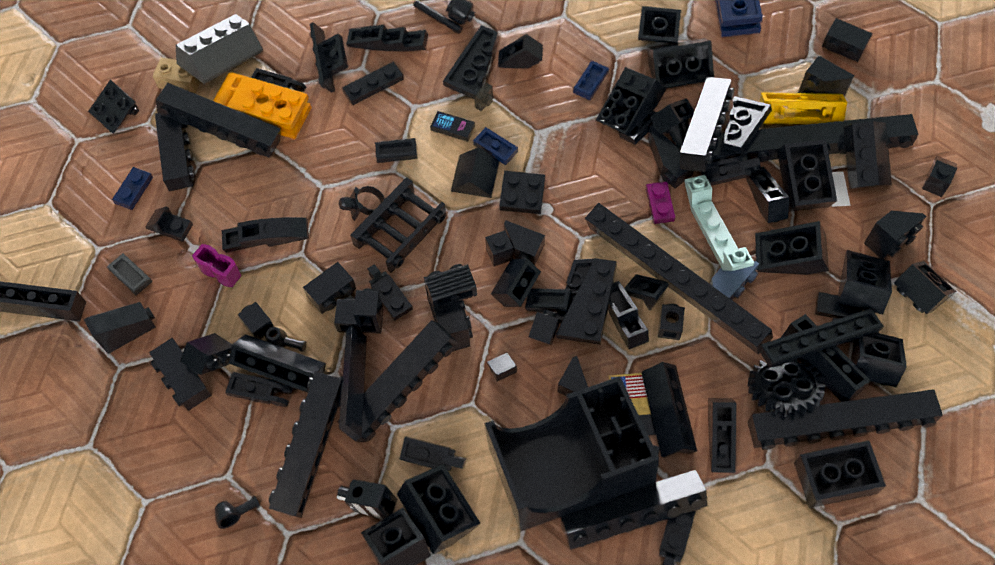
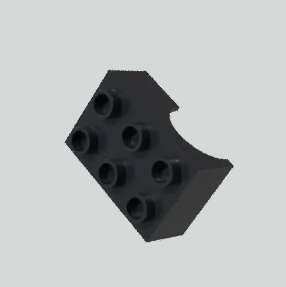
M620 376L567 394L564 403L557 411L534 424L519 428H502L497 426L494 420L485 423L488 447L520 531L656 483L659 457Z

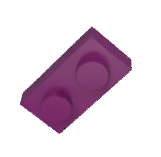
M667 182L646 184L653 224L674 222L675 214Z

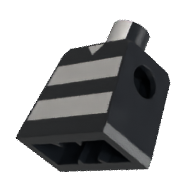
M355 479L351 481L349 487L341 485L337 492V499L345 501L354 512L382 520L393 514L398 500L386 485Z

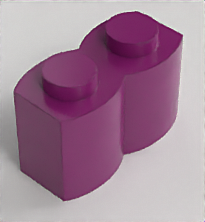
M201 244L192 255L200 271L209 277H215L223 286L233 287L242 276L232 258L227 255L218 254L209 245Z

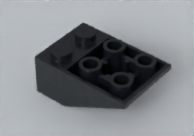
M625 67L596 121L628 135L657 107L666 88L656 79Z

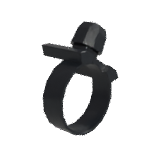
M365 186L361 189L355 187L350 197L340 198L339 208L351 211L354 221L360 212L370 215L374 210L364 207L358 201V195L363 192L372 193L382 203L385 198L380 190L371 186Z

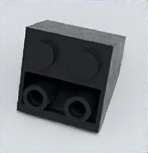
M891 210L875 223L864 244L880 259L885 260L888 256L893 258L900 252L902 245L908 246L916 239L917 236L915 235L924 227L922 222L926 216L923 213Z

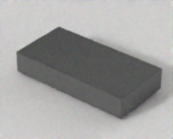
M124 253L107 266L108 270L135 296L153 282Z

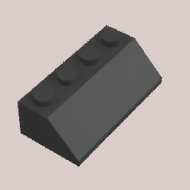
M235 14L176 44V64L205 84L262 53L263 48L251 25Z

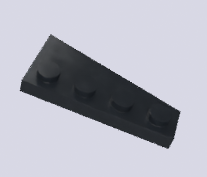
M481 25L444 78L443 86L478 101L497 43L498 32Z
M594 259L556 333V338L601 344L617 267L616 261Z

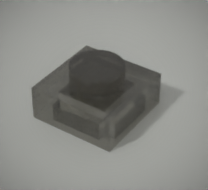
M485 83L474 96L475 108L481 112L492 103L494 98L493 87L488 83Z

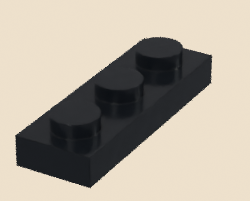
M393 61L342 87V90L353 106L404 80V77Z

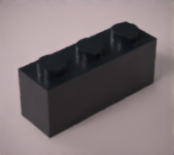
M173 337L149 352L153 358L150 361L151 365L157 373L160 371L163 373L164 377L161 380L168 390L170 388L174 390L175 394L172 397L179 407L184 405L189 411L212 396L198 374L192 372L189 367L180 362L183 352Z

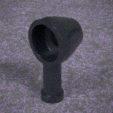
M271 327L265 335L266 342L283 348L288 346L299 349L302 352L306 348V341L289 338L281 328ZM277 333L276 337H271L273 334Z
M254 496L237 507H234L228 501L218 503L214 508L218 527L221 529L229 528L239 521L242 514L260 507L257 498Z

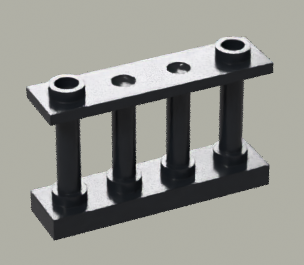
M407 177L350 235L353 245L359 250L363 245L368 244L386 257V265L390 273L395 268L401 267L410 252L437 224L442 223L446 217L445 204L441 202L436 208H433L414 194L413 181ZM406 201H410L429 214V216L421 223L400 207ZM392 215L398 216L415 229L408 238L386 223ZM382 229L401 243L394 253L373 238V235L378 230Z

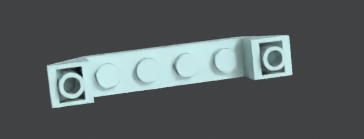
M701 175L685 179L691 212L722 270L734 271L754 266V261L746 247L738 249L712 202V187L706 176Z

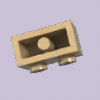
M161 57L153 74L158 88L164 89L166 84L170 83L196 94L201 82L177 65L176 60Z

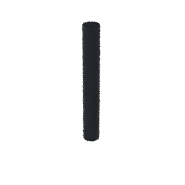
M418 0L414 2L413 6L454 32L461 33L463 28L422 2Z

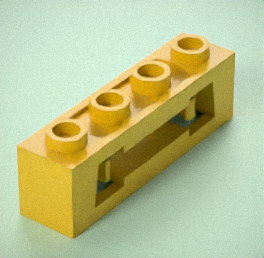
M761 92L760 102L771 104L772 111L763 123L769 126L775 124L794 126L795 124L806 125L844 121L848 103L843 94Z

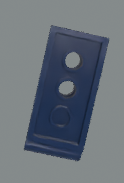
M715 0L721 37L761 33L760 23L763 16L759 0Z

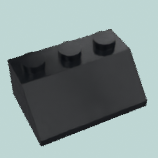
M702 38L678 42V44L647 47L651 76L665 88L705 82L707 77L714 78L711 40Z
M863 122L845 126L844 138L849 189L892 185L886 123Z
M444 464L405 480L397 492L398 498L424 537L433 555L452 546L481 524Z

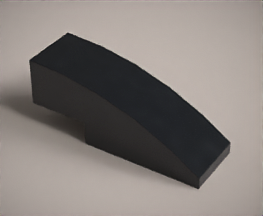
M620 281L614 282L608 312L628 349L649 342V332L638 315V308Z

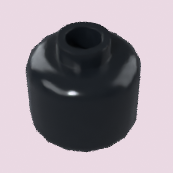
M450 0L446 8L448 18L460 25H464L467 21L471 22L476 13L473 11L474 4L469 0Z

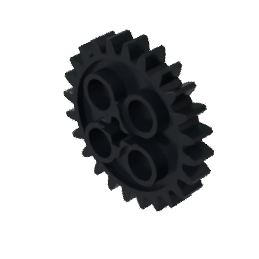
M798 359L769 368L766 362L760 360L759 366L754 365L753 371H750L747 385L749 387L748 393L752 394V400H758V407L766 406V412L773 409L774 415L783 412L784 417H787L788 413H792L794 417H797V412H800L805 416L807 410L814 412V407H819L820 402L823 401L825 393L824 378L820 377V371L813 372V365L807 367L806 361L799 363Z

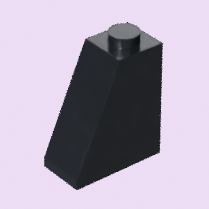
M141 302L83 319L92 337L107 354L156 328L152 321L155 319L153 312L149 307L145 309Z

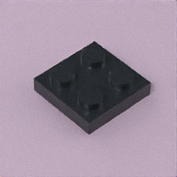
M504 170L499 210L541 214L545 174Z

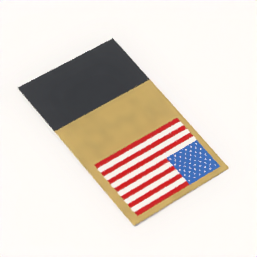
M642 373L609 375V380L621 377L647 434L656 435Z

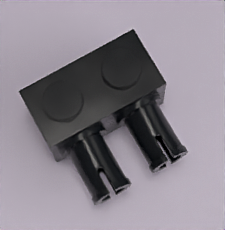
M686 98L667 105L652 115L651 119L654 128L660 134L669 133L676 146L681 148L690 126L688 123H690L695 111Z

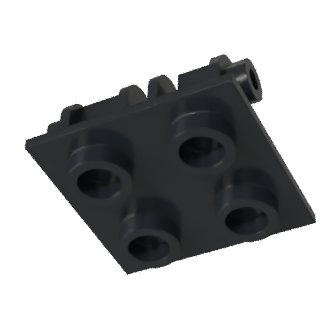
M109 80L88 112L114 134L127 114L137 115L139 109L135 104V100L112 80Z

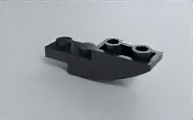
M281 217L240 222L238 227L222 230V250L227 253L265 244L272 247L309 239L308 219Z

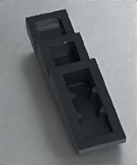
M384 24L349 29L346 45L348 47L377 51L426 50L428 33L426 30L408 32L405 27L387 29Z

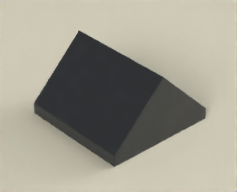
M479 147L459 155L451 192L492 198L500 162Z

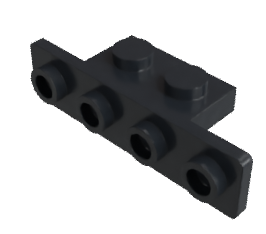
M312 22L309 24L310 36L314 46L312 49L316 57L315 65L319 74L318 81L322 88L333 93L335 87L332 76L348 68L343 38L337 33L325 40L324 31Z

